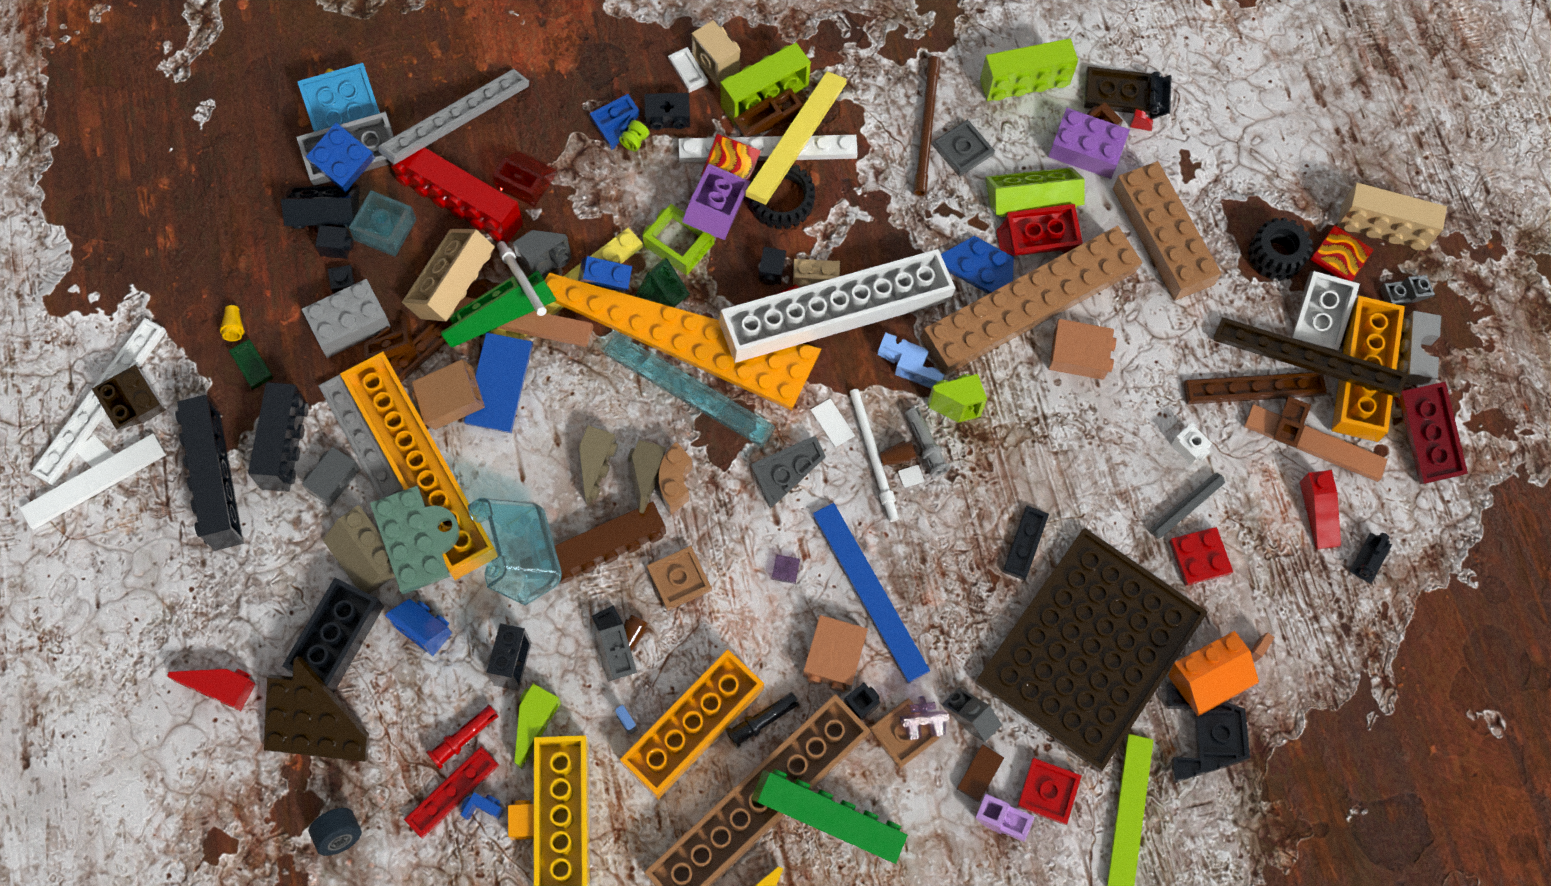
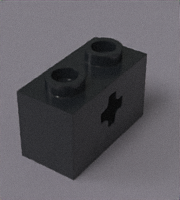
M689 93L645 94L646 127L653 130L689 128Z

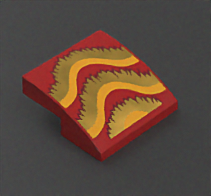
M716 134L700 176H703L709 163L749 181L761 151L731 138Z
M1335 225L1311 260L1337 277L1353 281L1374 249Z

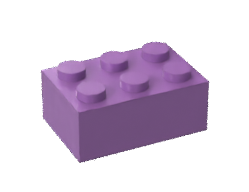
M1066 108L1048 157L1112 179L1130 129Z
M708 163L689 202L682 222L725 240L742 204L750 181Z

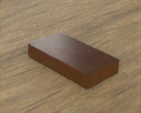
M982 744L958 785L957 790L980 802L1004 757Z

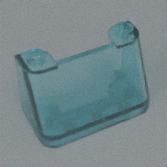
M479 498L467 506L473 521L477 523L489 521L498 555L485 569L487 588L526 606L559 584L562 571L543 507L533 502Z

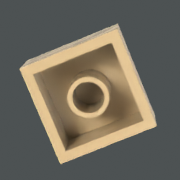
M712 20L692 33L693 57L718 88L721 87L720 82L727 76L740 72V48L735 41L729 39L722 26H718Z

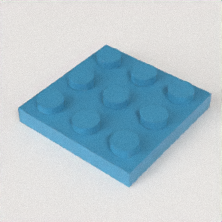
M363 63L297 81L314 132L330 128L336 122L340 125L380 113Z

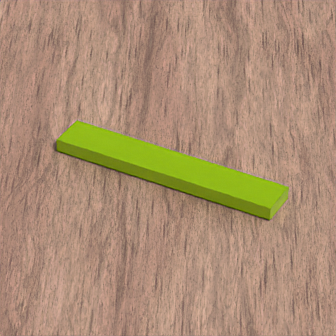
M1128 734L1126 738L1106 886L1135 885L1154 739Z

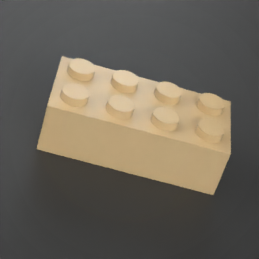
M1356 183L1341 204L1337 227L1348 232H1357L1370 238H1379L1393 244H1402L1415 250L1425 251L1443 230L1447 206Z
M450 229L402 303L420 319L447 321L455 312L459 301L466 296L470 284L477 279L483 264L490 259L491 252L495 246L477 229Z

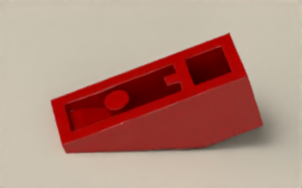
M1332 470L1309 472L1299 483L1316 550L1340 547L1338 492Z
M228 669L172 671L167 674V677L174 682L240 712L256 685L249 679L251 675L240 669H236L235 672Z

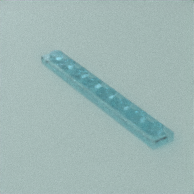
M618 333L615 334L604 350V355L761 448L765 446L775 431V425Z

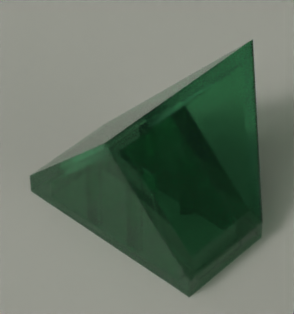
M664 258L647 272L635 297L675 308L690 293L669 260Z

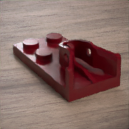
M1446 381L1404 390L1400 398L1393 396V399L1402 410L1419 484L1468 474Z

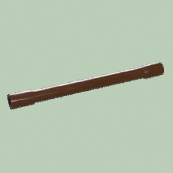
M937 56L929 57L927 63V82L921 137L913 190L916 196H925L927 194L936 91L941 59Z

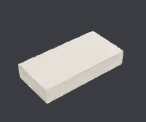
M688 47L668 56L669 62L689 93L708 84L707 77Z

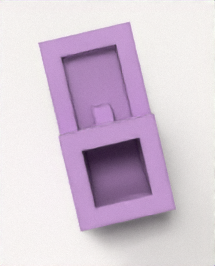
M985 794L976 819L982 825L999 834L1004 833L1025 842L1033 824L1034 816L1011 807L1007 802Z

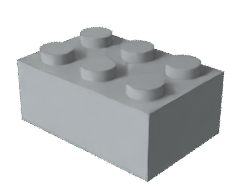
M367 279L302 309L327 358L379 334L387 326L391 328Z

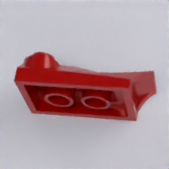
M1075 204L1007 212L1004 222L996 229L1000 250L1011 255L1054 251L1067 253L1083 244Z

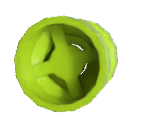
M632 120L627 126V132H623L619 137V141L628 150L637 152L641 146V141L645 140L650 133L648 128L641 122Z

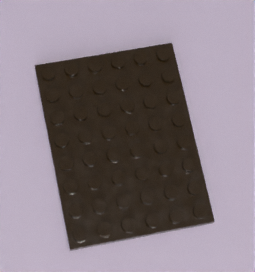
M1083 528L975 683L1097 771L1102 772L1208 611L1086 528Z

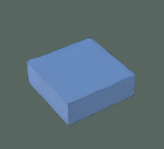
M622 704L615 709L616 716L627 733L631 735L638 730L637 726L624 705Z

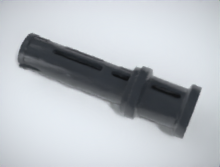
M790 692L753 717L746 716L744 721L735 727H728L726 733L737 749L740 748L741 743L752 736H759L761 729L800 706L799 702H796L797 698Z

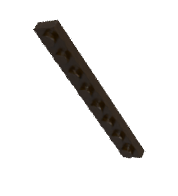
M1222 317L1214 335V341L1398 398L1402 394L1409 375L1402 371Z

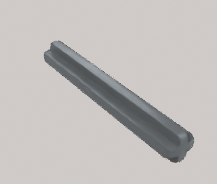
M1218 472L1214 473L1150 528L1151 534L1157 539L1162 538L1225 483L1224 477Z

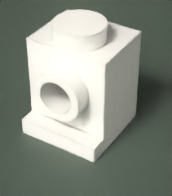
M1194 422L1177 435L1171 443L1190 464L1194 463L1197 459L1200 462L1211 453L1209 447L1212 445L1195 427L1196 424Z

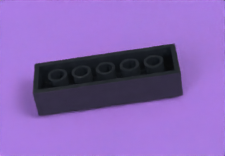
M207 395L177 401L178 411H175V416L182 428V432L179 433V439L186 451V455H183V462L186 469H189L190 477H187V485L190 492H193L194 499L191 500V508L193 513L197 515L198 522L194 524L196 534L214 551L244 544L221 413Z

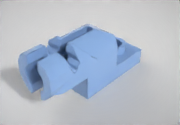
M885 333L878 350V355L892 363H898L895 375L931 389L935 383L943 380L944 374L940 373L938 369L924 367L929 352L927 349L910 343L905 339H902V342L897 344V336Z

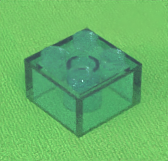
M370 190L349 229L355 241L396 257L417 219L411 206Z

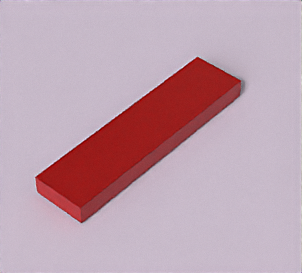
M480 746L404 820L423 839L480 785L499 764Z

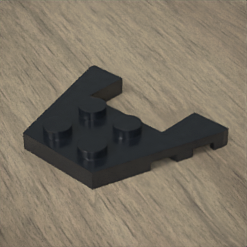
M1167 684V709H1192L1176 686ZM1223 702L1199 716L1194 712L1198 758L1173 757L1171 760L1173 783L1236 765L1250 759L1245 708Z

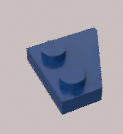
M626 94L591 112L590 118L612 150L620 142L619 137L621 134L627 132V126L630 122L636 120L640 113L629 94Z

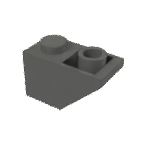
M959 687L942 704L944 709L970 734L983 742H986L1002 726L990 705Z

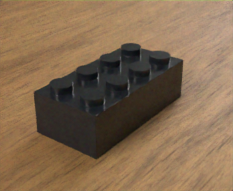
M266 382L248 470L249 476L262 490L290 492L291 484L295 483L296 471L294 467L295 462L299 461L300 448L298 446L300 439L304 437L303 420L308 415L309 405L294 384Z
M334 578L282 667L293 674L294 659L297 656L302 657L334 694L384 605L378 598Z

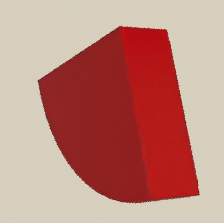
M1136 109L1130 127L1152 132L1153 120L1145 116L1146 113L1144 111Z

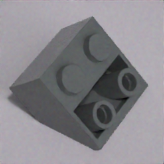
M531 230L513 242L518 264L528 276L539 270L542 277L546 279L549 273L558 267H564L572 259L568 238L565 234Z

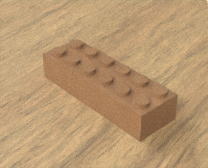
M1159 161L1119 175L1114 184L1113 191L1173 300L1176 301L1214 286L1222 273Z

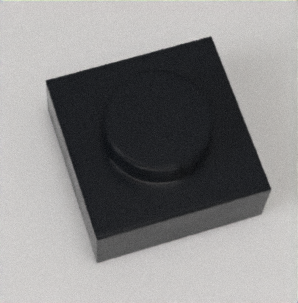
M351 265L328 269L332 293H337L355 284Z

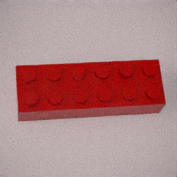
M425 147L395 165L391 162V168L395 172L396 180L405 187L410 186L421 197L425 198L427 196L438 207L449 209L455 217L466 219L475 229L486 231L496 241L501 240L508 244L523 225L517 201Z

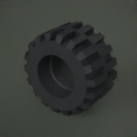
M1282 217L1280 221L1278 218H1273L1271 222L1268 220L1259 228L1250 242L1248 254L1251 255L1249 258L1250 263H1254L1253 268L1261 271L1260 275L1263 277L1268 275L1271 280H1274L1276 277L1278 281H1283L1285 277L1290 279L1300 272L1313 250L1311 248L1313 245L1312 239H1308L1310 234L1308 231L1305 232L1303 230L1305 227L1302 224L1298 226L1296 224L1297 221L1292 219L1290 222L1287 221V218ZM1271 243L1284 246L1290 255H1282L1276 252Z

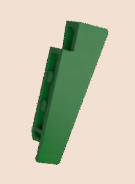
M539 270L527 278L544 306L556 301L554 294ZM512 276L453 313L450 318L452 325L443 330L441 335L450 347H455L533 312L535 309L516 278Z

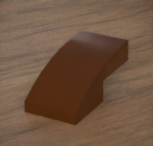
M1288 396L1280 414L1273 440L1297 448L1311 404Z

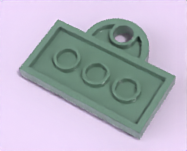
M418 486L370 503L402 595L450 577L443 554L454 547L460 533L459 524L451 511L441 506L425 507ZM444 521L452 522V528L447 532L439 530L440 524Z

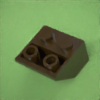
M136 364L92 388L116 430L144 423L166 411L145 374Z

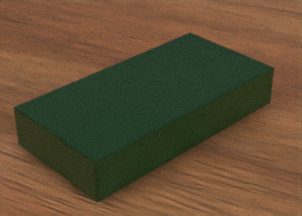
M250 339L229 350L253 390L274 378Z

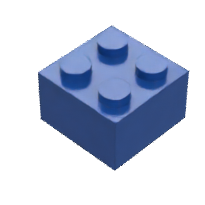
M336 122L308 153L306 158L311 165L346 192L374 161L375 156L371 150Z

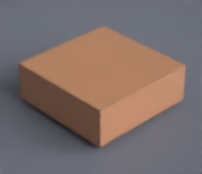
M1270 633L1263 634L1250 652L1254 662L1263 657L1275 637Z

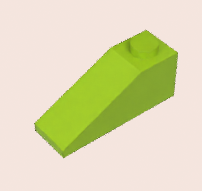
M534 683L530 689L526 688L519 699L521 704L519 706L514 763L521 769L534 750V737H542L561 705L559 697Z

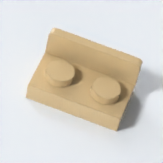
M794 259L793 285L796 284L800 288L840 277V261Z

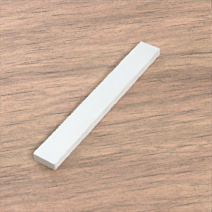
M144 318L93 388L135 364L140 368L166 333V330ZM92 389L30 471L32 475L52 486L106 414Z

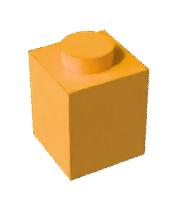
M517 800L515 805H508V837L511 840L534 839V804H531L530 800Z

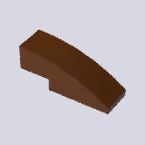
M792 88L775 98H772V96L767 97L733 120L744 137H749L792 120L798 115L803 105Z

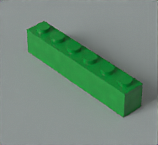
M773 768L772 772L763 770L751 797L752 800L894 864L897 863L908 836L900 831L902 826L887 820L885 825L877 821L878 815L867 810L861 814L855 811L856 805L843 799L840 804L832 801L834 795L819 789L818 793L810 791L811 785L799 779H796L795 783L786 780L788 774Z

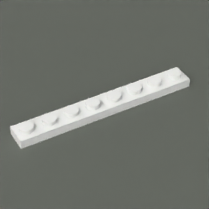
M856 135L811 136L796 160L857 159ZM783 136L728 138L760 150L757 161H766ZM680 138L679 163L706 162L715 138Z

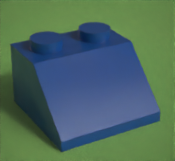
M409 598L388 611L385 616L393 627L432 657L452 634L447 627L449 622L440 615L434 617L428 613L430 608L420 600L415 603Z

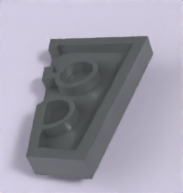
M816 435L751 464V469L770 509L825 459L826 456Z

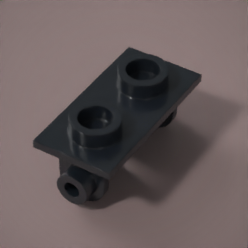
M1153 72L1149 78L1152 92H1150L1148 109L1150 110L1151 119L1170 114L1172 76L1163 77L1160 72Z
M1370 532L1349 572L1372 584L1392 546L1389 541V535L1386 533L1375 535Z

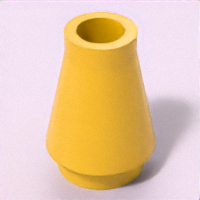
M235 305L225 307L220 328L223 339L227 341H238L244 334L239 307Z

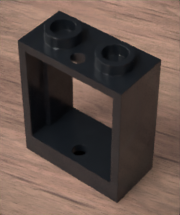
M500 623L486 672L494 686L519 691L532 644L525 628ZM517 661L521 662L520 666H516Z

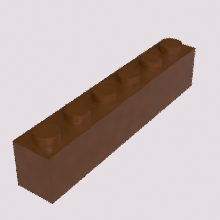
M652 501L648 503L644 514L639 513L637 508L519 561L518 564L532 595L535 593L543 594L549 591L551 586L559 582L564 584L571 581L574 575L581 572L584 574L596 569V565L603 562L611 563L625 552L632 553L639 550L641 545L649 541L654 543L664 537L663 535L666 534V526Z

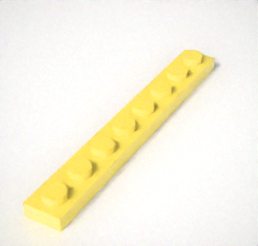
M627 228L590 257L622 264L643 248V243ZM581 263L563 277L578 281ZM554 302L544 306L546 314L551 315L564 308ZM497 328L489 332L517 339H523L527 336L526 334Z

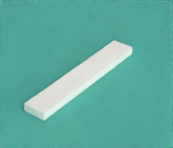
M151 434L20 507V510L29 527L34 530L166 456V453L157 437Z

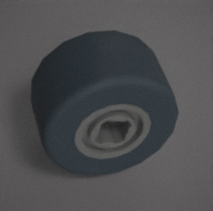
M337 808L322 814L313 821L308 830L318 854L323 856H332L349 849L360 839L362 834L353 811L348 808Z

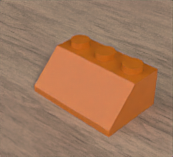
M1235 631L1176 661L1168 674L1170 680L1197 716L1259 682L1251 652Z

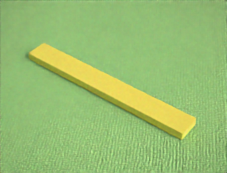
M828 71L825 73L747 188L746 197L765 205L767 204L845 87L846 78Z

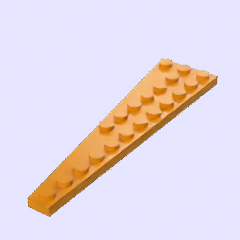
M549 273L545 279L556 298L554 303L791 411L821 352V348L799 344L734 363L719 320L552 273Z

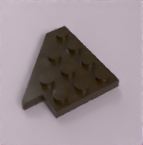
M297 656L294 659L293 677L270 674L267 677L265 751L362 762L368 759L369 733L302 657Z

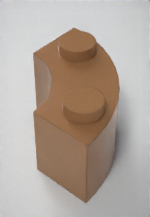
M677 442L668 449L659 469L660 493L664 506L670 515L689 501V491L684 482L687 474L692 470V458Z

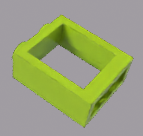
M670 204L666 209H662L659 212L657 220L652 225H648L642 234L644 247L687 276L715 244V237L683 223L685 212ZM672 218L699 236L683 257L656 239L657 235Z

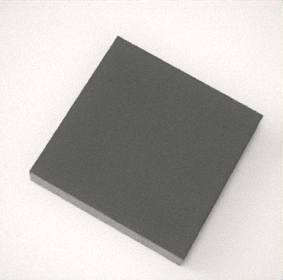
M968 119L933 141L932 144L959 177L995 153V150Z

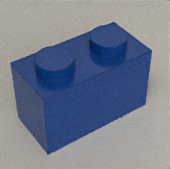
M586 256L581 261L578 281L623 292L629 287L632 266Z

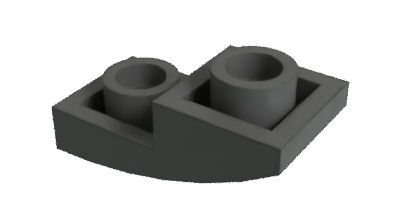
M1427 275L1412 276L1404 281L1385 283L1379 287L1385 302L1401 306L1425 300L1435 295Z

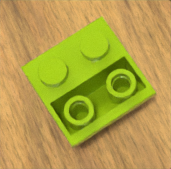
M964 374L956 380L949 382L948 380H941L932 386L927 404L930 409L960 423L981 417L987 397L979 375Z

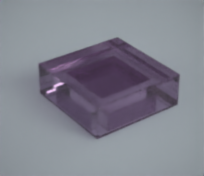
M776 554L772 580L796 584L800 559Z

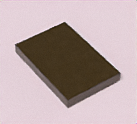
M1088 66L1086 70L1084 108L1092 109L1095 106L1099 107L1105 102L1116 112L1134 113L1138 109L1149 115L1148 105L1150 104V92H1152L1149 78L1152 74Z

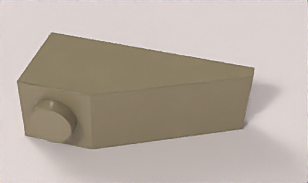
M638 440L635 449L631 448L628 462L631 463L630 475L639 513L644 514L659 478V469L662 459L666 454V447Z

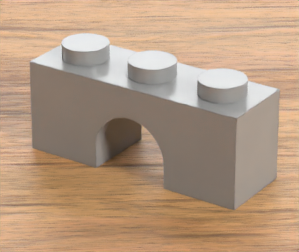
M1413 311L1403 320L1402 332H1404V339L1400 345V352L1403 353V357L1399 365V371L1409 374L1406 381L1407 384L1427 386L1433 384L1438 379L1439 357L1426 354L1422 350L1421 344L1431 346L1440 337V315Z

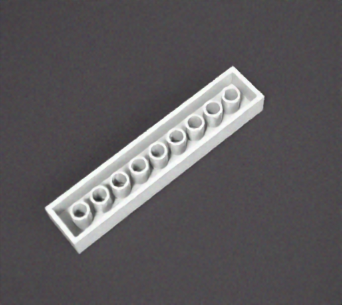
M936 249L722 309L719 324L734 363L948 302L952 298L955 286L939 250Z

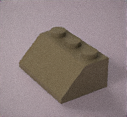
M357 505L338 518L323 539V542L356 588L370 594L395 577L381 534L360 505Z

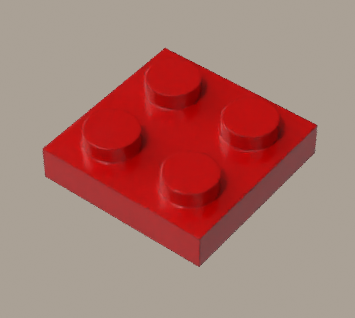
M1217 527L1171 538L1169 541L1185 586L1233 573Z
M1032 758L1017 808L1067 825L1082 775Z

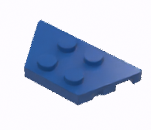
M976 236L941 254L949 273L987 294L1013 281L1014 257Z

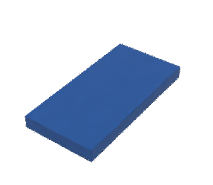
M486 332L476 372V380L485 408L465 416L464 423L466 425L512 434L533 347L532 341Z

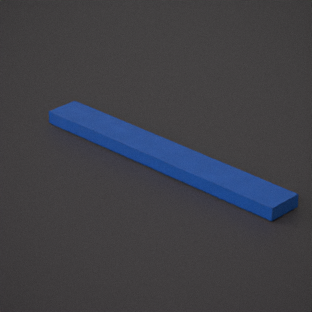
M835 503L814 512L813 518L906 682L910 683L929 673V667Z

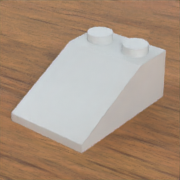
M1315 271L1310 272L1302 295L1292 338L1338 351L1360 284Z

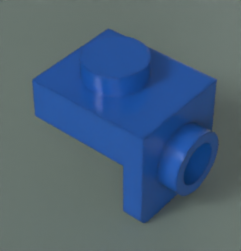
M475 792L471 797L468 796L464 800L460 808L462 810L461 816L468 821L476 808L498 820L504 810L499 806L501 802L489 794L484 798Z

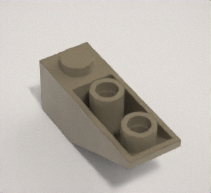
M590 425L587 426L579 445L584 494L588 506L591 505L593 499L597 500L601 490V486H599L602 478H606L609 471V459L615 456L618 449L615 434Z

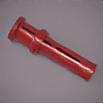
M488 704L453 735L443 737L444 741L432 751H426L427 755L439 769H442L443 764L454 754H460L462 746L499 716Z

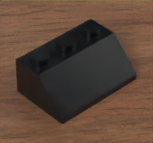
M352 185L346 192L338 186H291L281 198L284 226H292L294 229H301L310 225H315V228H319L320 225H338L341 228L351 227L358 218L359 185Z

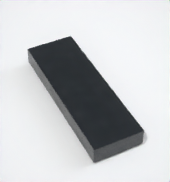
M1026 505L1004 565L1003 573L1024 581L1026 580L1049 516L1048 513Z

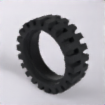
M797 164L794 167L791 166L783 179L795 182L803 190V202L798 208L788 212H777L765 207L763 203L748 198L751 212H753L756 219L759 218L760 223L763 225L767 222V227L770 228L776 225V229H781L782 226L790 229L792 224L796 227L800 221L803 223L807 216H810L815 202V186L812 183L811 176H807V171L805 169L800 171V166Z

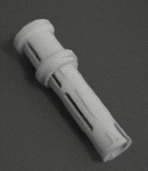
M919 407L909 409L905 412V415L923 450L922 458L927 461L931 469L930 475L938 477L945 474L951 467L943 458L941 446L935 443Z

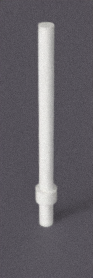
M504 241L498 242L497 248L500 251L502 261L508 264L539 316L545 315L546 309L515 260L516 256L513 250L508 248Z
M853 389L850 391V395L881 494L879 497L882 505H885L889 521L894 522L899 519L894 504L896 499L893 491H890L859 389Z

